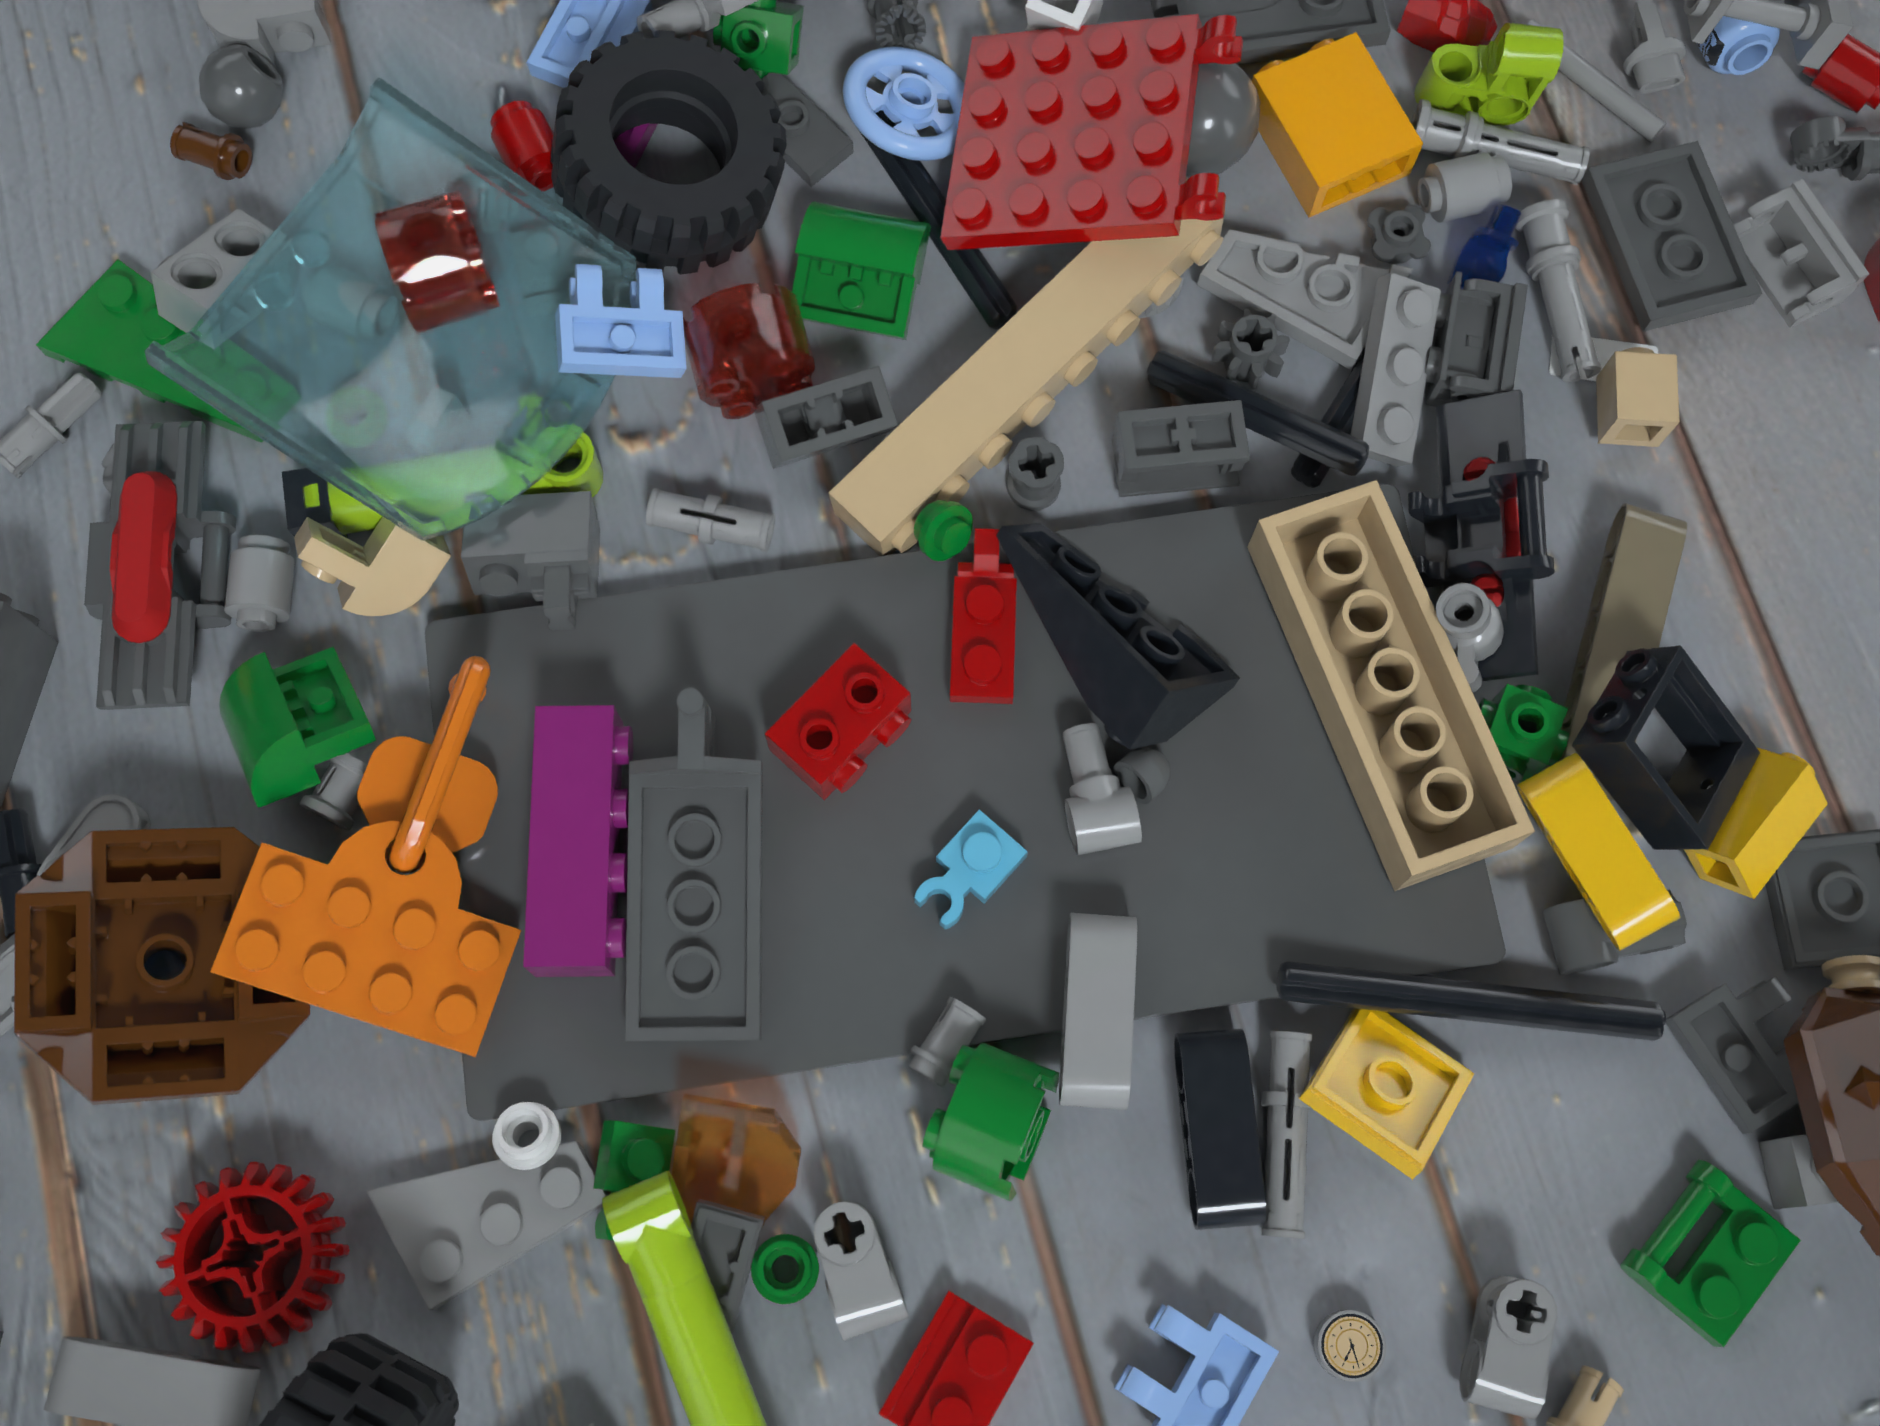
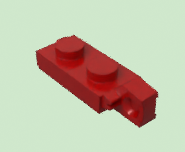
M975 528L973 562H958V575L954 576L950 702L1013 704L1017 578H1014V568L1011 564L999 563L1000 542L996 535L1000 529Z

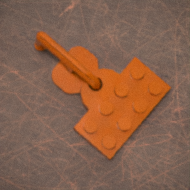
M480 656L467 658L461 665L459 672L450 680L448 686L450 697L432 744L411 737L399 736L385 740L373 751L357 791L358 803L369 826L363 827L343 841L329 864L263 842L261 843L215 958L211 973L476 1057L521 933L520 929L458 909L462 880L456 857L453 853L478 842L482 838L498 796L497 781L491 770L481 762L460 755L479 703L486 696V685L491 672L490 665L486 659Z

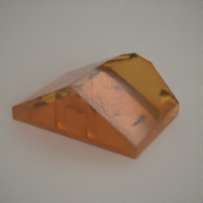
M684 1094L671 1175L684 1202L690 1223H692L697 1202L699 1199L765 1216L763 1227L769 1216L795 1188L802 1148L774 1108Z

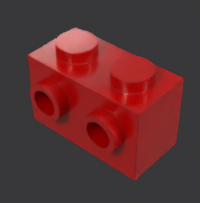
M853 643L764 733L769 750L825 801L835 789L844 793L859 780L868 766L863 760L880 743L885 747H889L905 732L912 721L908 716L911 712V693L857 644Z

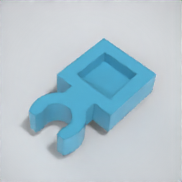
M979 809L936 856V862L947 873L943 877H933L924 881L916 891L915 903L922 907L934 894H943L948 897L951 907L941 917L940 926L945 930L949 929L961 918L964 909V898L970 892L985 904L1024 861L1028 851Z

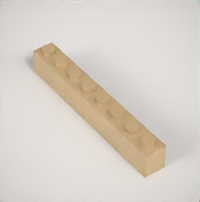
M1224 218L1214 221L1198 219L1181 220L1179 236L1092 241L828 492L834 513L879 556L892 555L897 549L901 553L909 550L918 542L914 536L915 521L928 504L937 500L959 502L970 487L968 481L983 466L991 469L1001 462L1013 445L1011 439L1026 425L1034 428L1040 424L1053 409L1056 402L1054 398L1069 383L1073 387L1080 385L1092 373L1098 363L1096 357L1108 345L1112 343L1115 346H1119L1125 342L1137 328L1140 322L1139 316L1152 303L1157 306L1164 304L1179 287L1182 281L1180 276L1194 262L1198 266H1202L1212 258L1223 242V237L1220 235Z

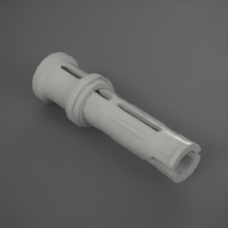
M1424 99L1419 101L1411 120V124L1423 142L1421 149L1452 156V159L1487 152L1491 157L1496 155L1503 156L1510 168L1568 181L1574 185H1577L1582 180L1589 161V147H1579L1532 134L1484 124V118L1479 116L1478 112L1468 111L1465 116L1432 108L1431 102Z
M1546 200L1521 210L1515 216L1514 222L1516 229L1525 235L1530 255L1526 262L1527 274L1534 281L1540 282L1562 371L1561 378L1564 382H1578L1581 379L1576 357L1580 356L1582 368L1585 370L1587 379L1597 375L1601 371V365L1597 359L1575 271L1579 268L1581 255L1579 249L1571 245L1565 220L1569 216L1568 204L1563 200Z

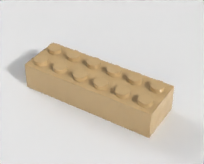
M1374 480L1260 519L1247 548L1394 891L1513 849L1535 832L1447 634L1438 621L1436 610L1378 481Z

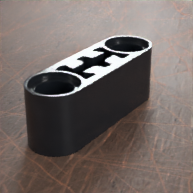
M1240 1028L1176 1033L1174 1037L1175 1069L1189 1201L1195 1230L1264 1225L1266 1220V1199L1249 1052L1244 1030Z

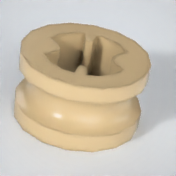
M1852 955L1834 958L1822 964L1823 976L1832 982L1828 986L1829 988L1880 994V957Z

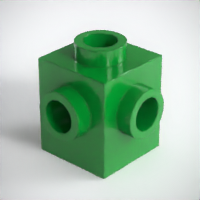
M758 0L727 16L721 15L719 25L713 28L714 45L721 46V50L724 47L740 58L738 66L744 71L749 68L753 69L761 79L770 72L788 75L798 65L804 5L779 2L777 0Z
M1507 683L1491 701L1483 698L1479 703V708L1512 781L1523 782L1542 771L1547 765L1552 766L1559 762L1569 738V732L1561 729L1568 708L1552 702L1551 696L1542 689L1524 684L1513 686Z

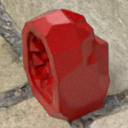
M1409 0L1397 31L1411 43L1435 52L1437 48L1446 44L1488 46L1498 26L1491 10L1478 0Z

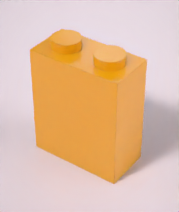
M1357 32L1336 41L1334 39H1325L1314 45L1307 53L1285 62L1283 60L1272 61L1253 75L1252 83L1257 89L1260 99L1258 131L1308 218L1411 174L1423 142Z

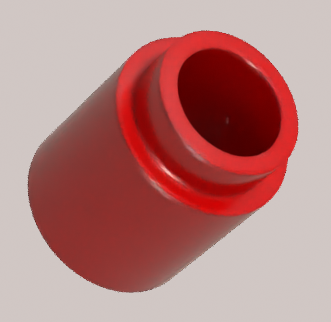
M1850 34L1846 35L1819 69L1805 67L1801 72L1813 79L1812 87L1856 114L1865 104L1874 110L1880 104V52Z
M523 100L503 105L491 118V139L514 184L522 187V190H532L535 192H543L553 188L551 178L553 163L550 159L554 133L544 114L540 110L533 108L531 103Z

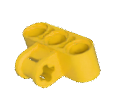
M1577 753L1571 754L1516 785L1532 817L1601 927L1619 951L1681 918L1664 884L1599 783Z

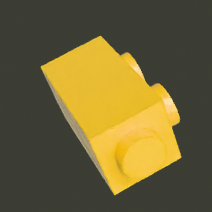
M1758 747L1757 749L1760 751V754L1709 849L1685 850L1700 879L1752 899L1756 898L1828 804L1815 777V771L1806 760L1793 753L1783 752L1777 754Z

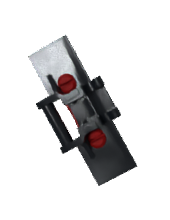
M1518 389L1435 406L1439 498H1427L1420 491L1408 494L1409 514L1416 520L1424 523L1425 556L1416 555L1412 556V559L1424 586L1427 588L1443 586L1444 592L1447 588L1456 584H1472L1483 590L1498 608L1504 634L1501 645L1495 653L1482 661H1478L1482 681L1538 675L1533 580L1549 577L1555 573L1554 558L1547 555L1543 482L1549 478V468L1545 460L1526 459L1523 393Z

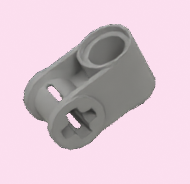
M852 1201L837 1202L825 1208L816 1220L813 1231L814 1241L825 1273V1285L830 1304L843 1340L845 1341L909 1318L891 1259L886 1257L875 1220L870 1211L861 1204ZM845 1212L850 1222L861 1220L864 1225L865 1233L855 1238L857 1249L854 1251L846 1252L841 1242L831 1244L828 1240L827 1232L836 1227L835 1215Z
M1499 1276L1489 1280L1480 1289L1476 1299V1310L1470 1341L1464 1354L1460 1372L1459 1390L1461 1399L1464 1402L1528 1419H1535L1539 1415L1547 1393L1548 1362L1555 1324L1557 1322V1305L1553 1295L1544 1285L1533 1280ZM1509 1300L1526 1305L1524 1318H1516L1506 1314V1306Z

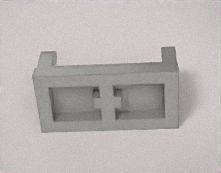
M1800 179L1790 187L1757 202L1747 210L1751 217L1745 218L1734 225L1757 281L1789 328L1843 303L1869 275L1865 266L1804 179Z

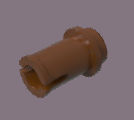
M183 122V126L178 125L174 129L170 140V149L175 158L213 169L217 177L227 181L234 178H242L248 173L252 164V150L249 145L244 143L241 136L233 133L220 136L197 128L195 125Z

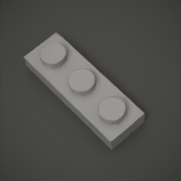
M1392 272L1377 278L1351 436L1367 442L1369 445L1368 458L1400 467L1412 464L1427 377L1425 370L1429 348L1432 347L1441 289Z

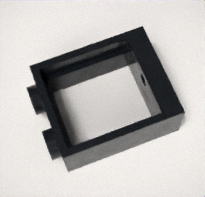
M1681 645L1627 651L1625 656L1616 665L1615 673L1597 703L1590 709L1586 722L1572 744V747L1653 850L1709 849L1760 754V751ZM1654 708L1686 748V752L1668 784L1635 742Z

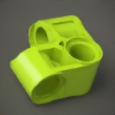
M1505 23L1495 40L1490 41L1488 46L1443 45L1432 54L1416 84L1414 91L1416 103L1418 104L1421 99L1431 102L1432 108L1464 116L1468 111L1478 112L1479 116L1484 118L1485 123L1492 125L1518 123L1530 114L1547 84L1554 80L1558 72L1563 54V32L1559 28Z

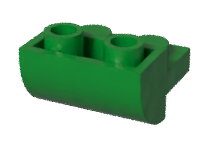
M811 202L803 218L795 253L798 255V262L787 315L794 319L906 340L917 284L920 285L931 225L909 219Z
M334 646L272 669L265 651L257 654L240 665L231 674L220 695L219 709L223 723L258 808L321 784L314 765L377 741Z

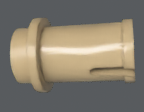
M1582 1366L1579 1371L1580 1375L1557 1418L1548 1417L1546 1426H1604L1617 1399L1622 1396L1624 1389L1615 1380L1609 1378L1607 1383L1601 1385L1594 1401H1592L1591 1396L1604 1373L1589 1366Z

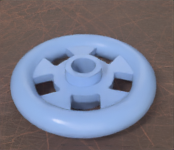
M882 47L861 55L850 66L844 78L843 101L854 125L873 144L886 152L902 158L931 161L954 154L965 83L948 65L925 52L907 47ZM873 76L887 84L882 94L867 87L868 81ZM937 99L948 100L953 114L939 113ZM880 110L884 111L885 115L897 125L894 127L889 126L876 113ZM932 126L937 133L936 136L920 137L917 130Z

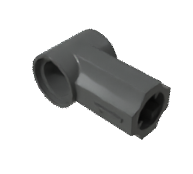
M1670 889L1667 890L1681 918L1621 951L1611 942L1585 899L1569 901L1544 909L1542 913L1559 974L1566 975L1593 970L1617 963L1619 961L1618 958L1672 949L1685 944L1687 922L1681 902L1674 898Z

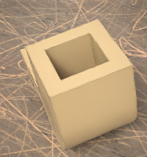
M390 506L363 547L308 517L294 537L298 558L302 559V567L324 582L334 584L337 579L341 580L337 589L342 609L363 616L391 615L414 605L428 592L451 557L444 536Z

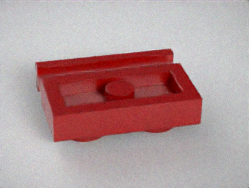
M948 1290L878 1414L898 1426H989L1034 1343Z

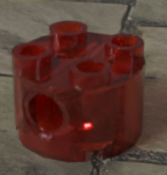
M459 189L451 192L446 191L374 213L376 217L374 219L376 230L394 285L399 286L404 298L401 303L417 334L489 313V310L501 307L491 275L486 270L481 256L484 253L472 218H469Z
M747 283L722 289L699 300L691 307L694 319L690 322L686 321L683 316L685 347L699 398L710 406L719 407L722 416L726 419L745 418L753 414L757 405H760L763 401L813 386L811 375L815 371L813 353L796 296L785 286L773 284L775 294H763L760 283Z

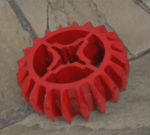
M249 1162L243 1176L236 1168L226 1167L220 1170L219 1188L212 1182L201 1181L196 1184L195 1192L200 1203L199 1206L189 1202H180L174 1206L178 1216L185 1223L182 1229L165 1228L161 1232L163 1239L167 1242H175L176 1246L174 1255L160 1256L155 1263L159 1268L174 1269L175 1278L166 1281L158 1291L163 1296L182 1295L183 1298L174 1307L170 1316L176 1321H186L195 1317L190 1330V1335L194 1339H206L214 1333V1347L218 1350H231L239 1340L244 1353L258 1352L264 1343V1339L272 1347L287 1344L289 1326L297 1332H308L313 1327V1321L307 1306L319 1311L330 1309L333 1301L329 1295L321 1290L324 1283L341 1285L346 1279L345 1274L340 1270L330 1269L331 1258L345 1257L349 1254L350 1249L347 1244L331 1243L330 1235L341 1231L346 1226V1222L343 1217L339 1216L323 1219L322 1216L331 1208L334 1198L330 1193L321 1192L311 1197L315 1188V1178L310 1175L301 1174L292 1181V1167L276 1164L268 1174L264 1163ZM267 1198L276 1202L290 1214L297 1228L289 1231H270L265 1223L264 1216L255 1214L252 1201ZM222 1223L224 1228L222 1246L214 1255L208 1258L211 1240ZM250 1244L276 1245L263 1251L262 1261H255L259 1265L258 1268L231 1267L245 1261L246 1251L254 1252L249 1247ZM302 1253L297 1276L289 1290L281 1298L280 1294L286 1291L283 1282L285 1266L291 1258ZM234 1280L237 1282L244 1298H252L256 1314H243L229 1307L217 1295L212 1284L219 1281Z

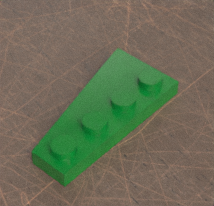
M119 259L110 266L36 344L48 357L63 363L66 360L79 365L90 374L110 382L116 380L138 389L147 397L165 403V401L190 410L194 416L261 443L302 399L292 386L229 340L216 351H213L158 315L153 284Z

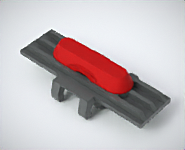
M203 421L116 424L109 522L90 523L84 601L89 614L96 619L102 620L96 707L100 710L190 706L195 630L220 628L231 624V617L224 612L227 586L229 535L236 531V517L222 511H201L206 425ZM203 537L199 604H195L192 600L184 601V598L173 589L174 554L187 553V550L190 549V540Z

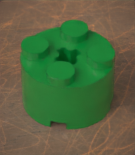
M981 1043L976 1049L963 1045L954 1060L949 1075V1083L955 1085L956 1088L947 1111L939 1108L935 1110L927 1126L922 1146L930 1150L929 1157L933 1158L934 1171L1007 1201H1012L1017 1193L1009 1179L1013 1176L1024 1181L1051 1112L1050 1109L1040 1106L1046 1092L1044 1088L1056 1093L1059 1083V1072L985 1043Z

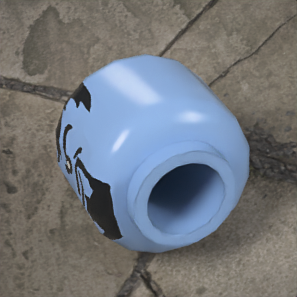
M1723 16L1704 43L1696 44L1711 70L1720 74L1744 75L1755 71L1768 61L1779 40L1780 29Z

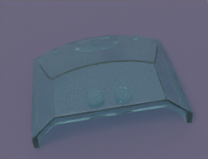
M377 78L370 86L369 99L335 161L197 324L186 334L163 346L153 341L145 350L147 364L330 484L421 541L465 527L513 501L551 470L584 433L601 407L616 375L558 372L555 313L559 304H570L569 280L570 277L575 278L576 264L601 265L603 306L631 308L630 283L631 281H636L635 257L625 249L615 245L612 240L602 233H598L588 223L385 80Z

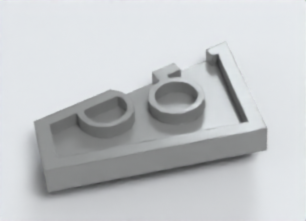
M1229 229L1223 238L1221 246L1200 273L1197 286L1243 311L1249 308L1252 315H1261L1266 318L1274 315L1276 317L1274 326L1277 330L1352 371L1366 348L1377 278L1391 272L1409 278L1413 268L1392 264L1390 270L1360 264V257L1338 253L1337 258L1305 252L1297 243Z
M577 1141L559 1145L550 1160L530 1170L511 1168L503 1163L501 1159L366 1191L428 1310L438 1309L603 1207L602 1198L609 1195L607 1190L593 1189L596 1171L583 1147Z

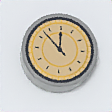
M1340 1310L1326 1316L1318 1325L1314 1335V1352L1319 1364L1328 1374L1340 1380L1359 1382L1372 1377L1381 1368L1386 1356V1340L1378 1323L1367 1314L1355 1310Z

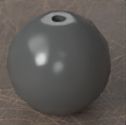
M1236 63L1199 64L1187 177L1199 173H1223L1248 152L1258 134L1260 99L1257 89L1248 75Z

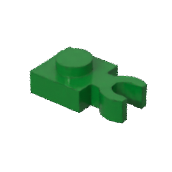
M604 1120L593 1189L611 1191V1195L669 1171L675 1130L616 1120ZM602 1208L595 1221L596 1238L613 1240Z

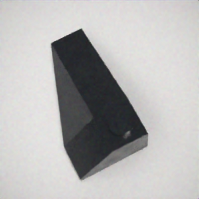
M1041 523L1008 525L1000 528L996 537L1087 707L1104 723L1105 731L1116 742L1126 746L1129 750L1167 742L1234 688L1240 677L1198 636L1181 624L1174 633L1144 612L1150 603L1148 600L1134 590L1128 594L1121 589L1103 583L1099 580L1102 571L1098 564Z

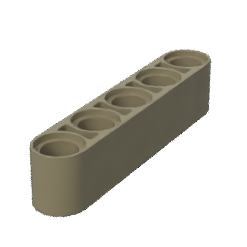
M1624 503L1618 510L1606 541L1564 705L1568 708L1561 729L1569 732V738L1559 761L1573 753H1577L1572 744L1586 722L1590 709L1599 700L1615 673L1616 665L1625 656L1626 652L1641 648H1659L1686 539V521ZM1591 771V773L1593 774V776L1595 777V779H1596L1597 782L1599 783L1600 787L1602 788V790L1604 791V793L1606 794V796L1608 797V799H1609L1610 801L1614 800L1613 797L1609 794V792H1608V791L1605 789V787L1602 785V783L1598 780V778H1597V777L1594 775V773Z

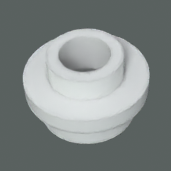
M535 1102L517 1103L508 1107L498 1118L492 1135L493 1147L498 1157L507 1166L518 1170L534 1169L545 1164L557 1151L561 1141V1127L555 1114L548 1107ZM528 1130L539 1131L538 1138L532 1144L526 1147L518 1146V1140L524 1132Z

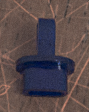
M1500 204L1496 206L1487 226L1478 227L1462 246L1447 284L1450 285L1456 271L1462 272L1460 288H1464L1465 280L1469 279L1500 282L1507 268L1509 251L1516 250L1519 244L1511 236L1522 213L1506 205Z

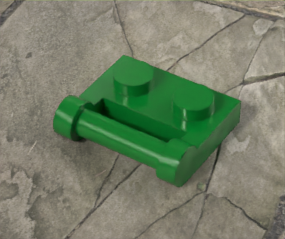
M1698 1159L1686 1175V1179L1689 1182L1688 1186L1640 1250L1632 1248L1620 1264V1267L1630 1278L1712 1346L1725 1347L1801 1240L1737 1189L1730 1178L1720 1169L1709 1162ZM1710 1203H1714L1723 1213L1673 1280L1667 1275L1663 1267Z

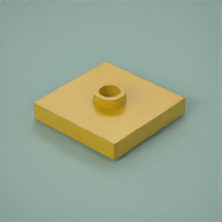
M1353 1008L1299 1099L1413 1180L1423 1171L1475 1073L1389 1013Z

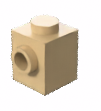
M1633 347L1614 352L1596 377L1598 444L1660 446L1680 422L1677 355L1658 354L1644 347Z

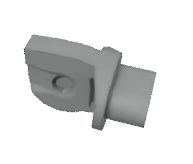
M1636 0L1634 5L1635 19L1631 23V34L1635 50L1623 63L1626 75L1635 76L1639 92L1643 94L1678 86L1686 79L1681 60L1687 52L1686 46L1676 37L1665 36L1655 0Z

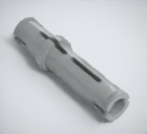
M1272 1031L1270 1032L1269 1091L1262 1092L1261 1105L1268 1107L1266 1160L1264 1166L1266 1220L1263 1228H1261V1235L1305 1239L1303 1222L1305 1178L1307 1172L1308 1110L1314 1109L1302 1102L1299 1097L1309 1082L1312 1034ZM1288 1070L1291 1072L1289 1128L1286 1127ZM1286 1140L1288 1142L1286 1199L1284 1200L1283 1183Z

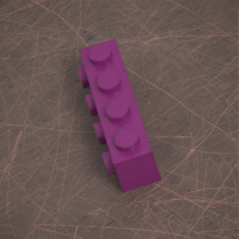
M614 705L535 706L523 967L535 977L615 976L616 958L626 957L627 923L625 918H617L618 892H627L628 854L619 853L620 828H628L629 789H621L622 765H629V761H633L634 745L632 727L623 726V721Z

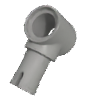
M1088 723L1065 730L1062 737L1074 785L1069 789L1071 798L1065 799V813L1071 842L1076 855L1079 856L1140 843L1142 841L1141 824L1133 792L1129 786L1121 787L1118 777L1112 775L1099 726L1096 723Z

